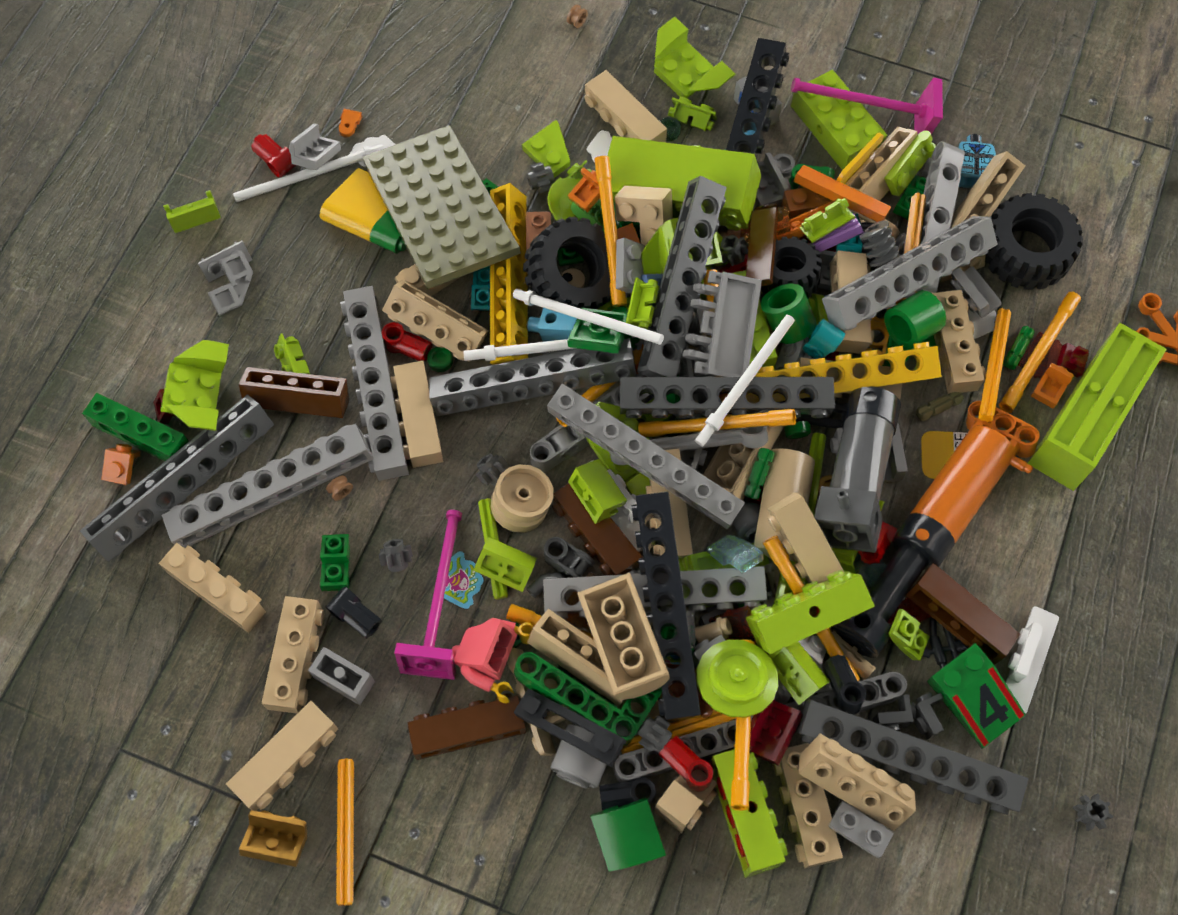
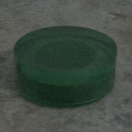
M665 117L660 120L667 128L666 141L676 140L681 133V123L672 117Z

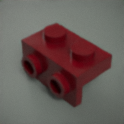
M773 699V702L761 713L755 714L751 720L749 753L753 752L755 757L779 766L803 717L801 711L778 703Z

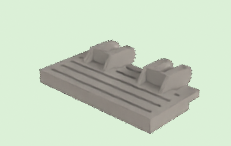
M709 271L708 282L718 284V287L701 283L694 284L693 291L714 296L713 302L702 299L691 300V307L704 310L700 333L711 335L710 338L686 334V342L706 346V353L695 350L683 351L684 358L696 360L694 373L712 377H741L750 363L762 280L727 272Z

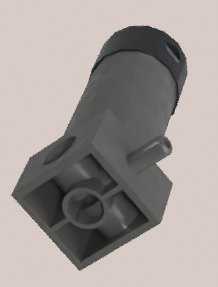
M861 387L855 389L849 396L843 424L844 428L830 487H821L814 516L831 548L876 553L883 521L879 501L892 440L896 432L901 409L899 398L883 388Z

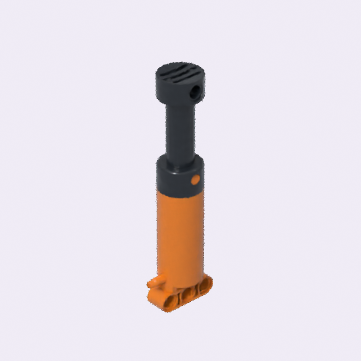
M981 401L972 402L968 408L966 426L969 429L968 433L892 539L893 546L897 552L868 591L875 607L831 626L832 631H835L850 646L857 647L859 654L869 658H877L891 638L889 635L891 627L887 623L923 570H926L932 563L938 567L942 564L1008 466L1011 465L1028 474L1032 472L1033 466L1016 457V455L1028 458L1035 453L1040 438L1037 428L997 407L991 422L981 421L975 417L979 416ZM1021 440H1028L1030 443H1025Z

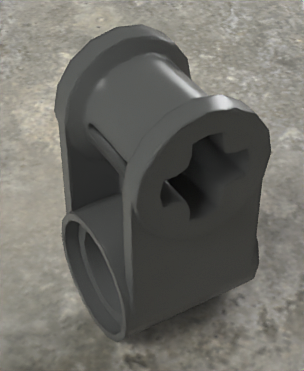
M549 538L544 545L545 562L563 574L565 578L582 577L586 570L595 564V561L588 554L575 548L563 538ZM559 548L563 553L560 556H552L549 550Z

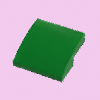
M646 798L619 808L616 805L590 815L609 872L636 866L666 856Z

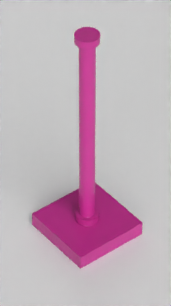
M933 77L916 104L802 82L800 78H794L791 85V92L794 93L802 91L914 114V130L918 134L922 131H929L932 134L943 119L942 79Z
M448 510L446 513L448 522L424 645L396 643L394 654L399 671L402 674L455 679L456 666L453 650L434 647L458 521L462 519L460 511Z

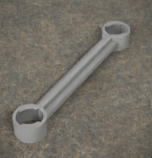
M767 426L714 431L704 447L695 442L700 433L650 440L664 450L679 449L683 451L742 443L748 448H760L768 442ZM610 453L611 461L614 464L626 465L625 462Z

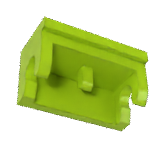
M210 190L205 191L207 198L172 210L168 204L163 205L167 213V219L175 233L221 218Z
M600 459L576 467L568 481L595 524L619 512L617 508L625 505L627 499Z
M488 537L473 571L523 592L537 558Z
M799 642L769 654L778 671V679L799 705L830 682Z

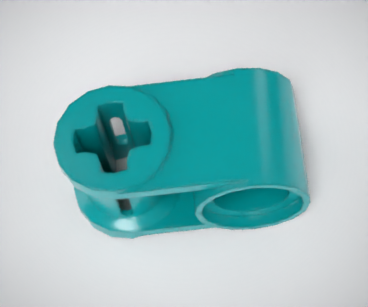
M822 319L816 325L811 339L803 346V350L813 358H824L839 347L845 337V332Z

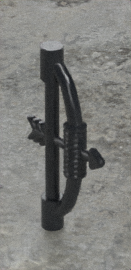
M930 617L929 641L932 649L928 650L925 647L922 656L930 658V655L934 654L937 665L942 669L948 662L945 655L946 651H951L954 660L959 656L958 652L966 651L968 647L961 640L954 641L952 633L945 627H943L949 646L943 647L940 637L937 636V621Z

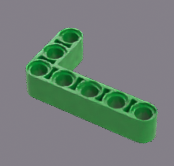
M532 652L521 654L514 668L515 678L536 693L618 735L616 726L622 725L626 727L629 736L622 737L626 741V744H623L622 747L628 745L634 738L662 693L661 686L657 690L643 696L627 699L621 710H619ZM524 663H529L534 667L535 671L525 673L521 670L520 666ZM553 679L557 682L558 687L549 689L545 686L544 680ZM568 695H578L581 699V704H571L568 700ZM633 702L639 703L643 708V713H635L631 709L630 704ZM592 711H602L605 715V720H595L592 716Z

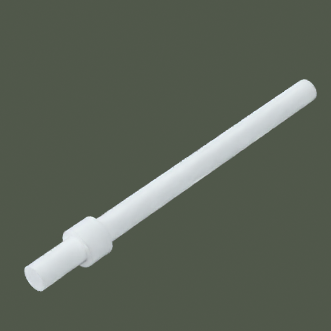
M786 315L716 412L711 413L706 419L705 427L695 439L698 445L704 447L714 431H718L724 424L723 419L794 323L793 317Z
M568 339L502 347L487 345L484 346V349L464 351V360L485 359V361L496 360V357L576 348L568 347Z

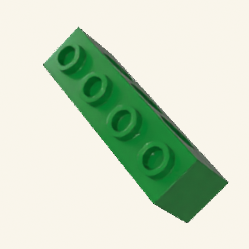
M99 393L94 395L82 413L93 427L163 461L169 459L189 442L183 433Z

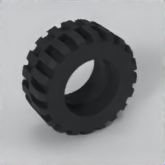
M1025 193L1021 197L1019 195L1012 196L1009 200L999 204L991 216L998 245L988 250L989 252L985 256V263L990 264L988 268L993 274L997 273L999 275L998 279L1003 282L1008 281L1011 283V286L1016 288L1024 286V289L1033 290L1034 287L1044 289L1048 285H1054L1061 278L1065 277L1081 252L1080 249L1083 245V237L1081 235L1083 231L1081 225H1077V217L1074 213L1071 214L1069 212L1070 208L1068 206L1059 204L1058 199L1053 197L1051 199L1046 198L1044 194L1038 193L1036 196H1032V193ZM1012 232H1033L1045 240L1050 251L1044 253L1029 251L1015 240Z
M568 217L566 220L560 219L549 225L532 240L530 248L526 250L524 257L527 261L523 264V271L528 272V276L525 277L526 285H531L532 291H535L536 295L580 309H598L611 300L610 273L605 233L601 230L603 227L597 223L591 225L590 220L586 218H581L578 221L576 217ZM559 248L572 249L584 258L590 272V279L586 288L575 287L561 276L556 263Z

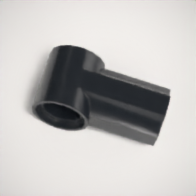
M343 586L325 608L343 623L345 621L367 639L378 630L382 620L365 607L352 591Z
M845 655L830 657L822 663L821 667L826 677L830 680L829 683L837 698V707L841 711L855 715L862 708L866 698L865 688L857 681ZM845 695H853L858 701L851 702L846 699Z
M639 778L635 781L599 785L602 811L616 805L619 808L640 800L636 797L635 791L641 785H646L651 789L652 793L647 799L649 805H651L656 798L654 783L647 778Z

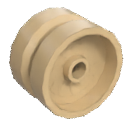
M519 464L506 469L500 475L491 497V512L495 520L503 528L512 532L525 533L536 529L543 523L554 498L553 486L549 477L543 471L531 465Z

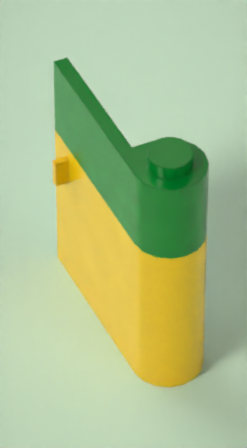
M357 168L323 203L320 210L321 220L393 253L398 254L406 249L369 172Z

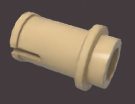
M718 617L715 622L695 627L694 631L698 643H701L706 639L711 641L720 635L724 639L728 638V635L732 634V627L727 618L722 619Z

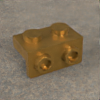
M251 810L248 815L249 826L239 848L240 856L297 867L307 840L306 822L293 816L283 817L268 811L259 812Z

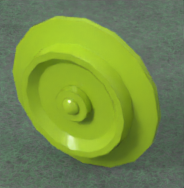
M570 177L559 179L550 187L547 199L549 210L556 221L560 219L566 220L568 217H576L571 210L572 201L567 195L581 179ZM598 217L599 222L604 225L603 219Z
M726 640L714 644L702 655L696 668V685L702 698L715 711L729 717L747 718L761 713L773 702L779 687L778 671L771 657L759 646L745 640Z

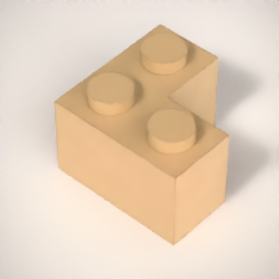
M624 186L614 197L616 220L640 222L641 244L644 246L647 245L659 226L663 225L665 221L673 219L672 189Z
M700 769L694 770L691 773L693 779L698 782L707 779V775ZM679 775L658 801L654 812L681 834L685 828L691 831L703 813L699 810L704 804L708 807L718 794L714 791L717 782L712 779L710 786L706 790L699 792L692 790L687 785L686 780Z

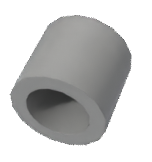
M569 724L565 730L590 743L594 736L588 730ZM561 740L550 768L557 773L559 778L588 789V787L597 788L599 786L606 764Z

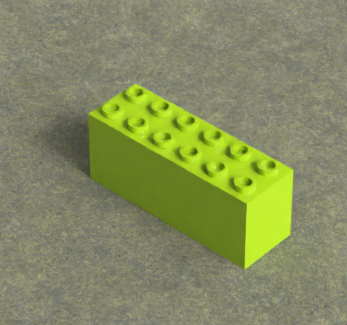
M619 136L612 137L607 156H609L613 202H615L614 197L624 186L672 189L673 218H679L688 182L703 176L726 187L724 195L726 201L720 210L718 217L719 225L726 226L731 230L748 229L761 179V172L755 154ZM701 205V208L705 213V208L703 207V205Z
M1119 322L1097 351L1028 464L1074 491L1097 466L1167 349Z

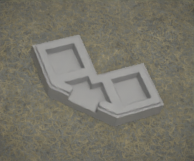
M242 250L219 260L230 282L208 292V296L219 316L241 307L247 293L253 271Z

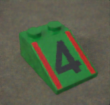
M976 643L927 681L937 694L942 693L944 697L942 701L981 749L1026 715L994 664Z

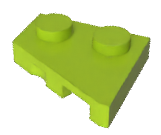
M557 120L522 144V150L535 163L541 162L544 164V167H551L554 178L570 167V158Z

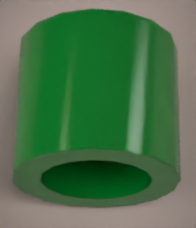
M791 283L778 286L762 298L761 309L772 333L786 315H790L795 320L779 343H797L810 336L817 325L815 315L803 287L799 284Z
M925 290L917 291L888 309L884 316L885 327L895 343L906 349L914 348L913 344L922 343L942 330L946 325L947 319L942 303L935 295Z

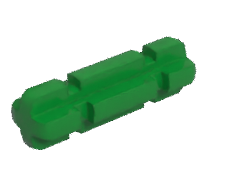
M1029 326L1022 327L1003 361L1004 367L1010 370L1016 368L1035 333L1033 328Z
M767 448L759 449L757 455L759 460L754 463L748 480L750 485L746 486L744 492L746 497L754 500L759 499L762 491L760 486H763L770 469L768 464L772 462L775 455L772 450Z

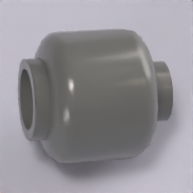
M745 502L732 523L739 538L754 542L760 504Z

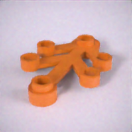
M1154 293L1145 294L1139 301V310L1144 315H1150L1164 335L1151 332L1145 327L1139 328L1136 332L1143 334L1159 345L1173 348L1178 353V311L1174 314V320L1177 323L1174 330L1159 310L1162 305L1161 298ZM1165 352L1158 364L1163 361L1178 366V355Z

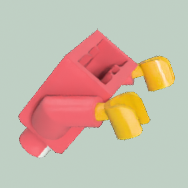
M491 618L483 624L470 627L465 631L460 645L452 647L454 662L461 668V674L471 684L487 692L492 690L496 693L500 702L509 703L508 698L501 693L506 690L514 693L511 685L508 682L497 684L495 680H500L517 635H519L523 644H528L533 625L525 622L520 626H515L516 623Z

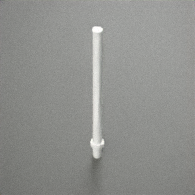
M380 144L368 148V146L364 147L362 151L326 162L318 170L305 169L233 193L237 203L363 161V156L384 149L383 145Z
M515 289L513 292V298L524 301L525 305L528 306L537 305L659 345L662 344L664 339L663 334L536 295L535 291L529 290L526 292Z

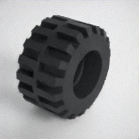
M787 236L782 237L779 241L776 239L772 285L761 286V291L765 294L778 286L792 283L803 287L808 299L812 297V293H816L821 279L822 258H820L819 250H815L816 246L812 243L808 244L806 239L798 240V237L792 236V239H787ZM785 268H793L799 271L784 272L781 270Z

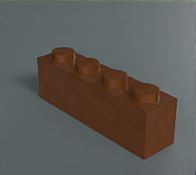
M246 367L239 382L242 399L249 395L259 403L262 409L343 418L350 401L346 378Z
M569 483L553 493V510L558 517L562 518L564 516L569 523L567 526L575 538L580 537L585 543L583 547L591 558L596 557L601 564L599 568L604 576L625 575L632 569L636 570L640 567L639 559L642 556L611 517L595 524Z
M934 563L921 573L906 595L969 648L976 643L994 665L1008 655L1020 636V633L1009 623L1005 622L990 610L987 605L979 601L965 587L957 583Z
M511 693L502 694L508 698L509 703H502L496 697L495 701L487 703L484 700L471 702L467 708L459 710L457 707H449L441 710V714L438 715L420 714L413 717L414 721L407 722L416 760L526 734L524 720L514 714L519 704L518 695L512 696Z

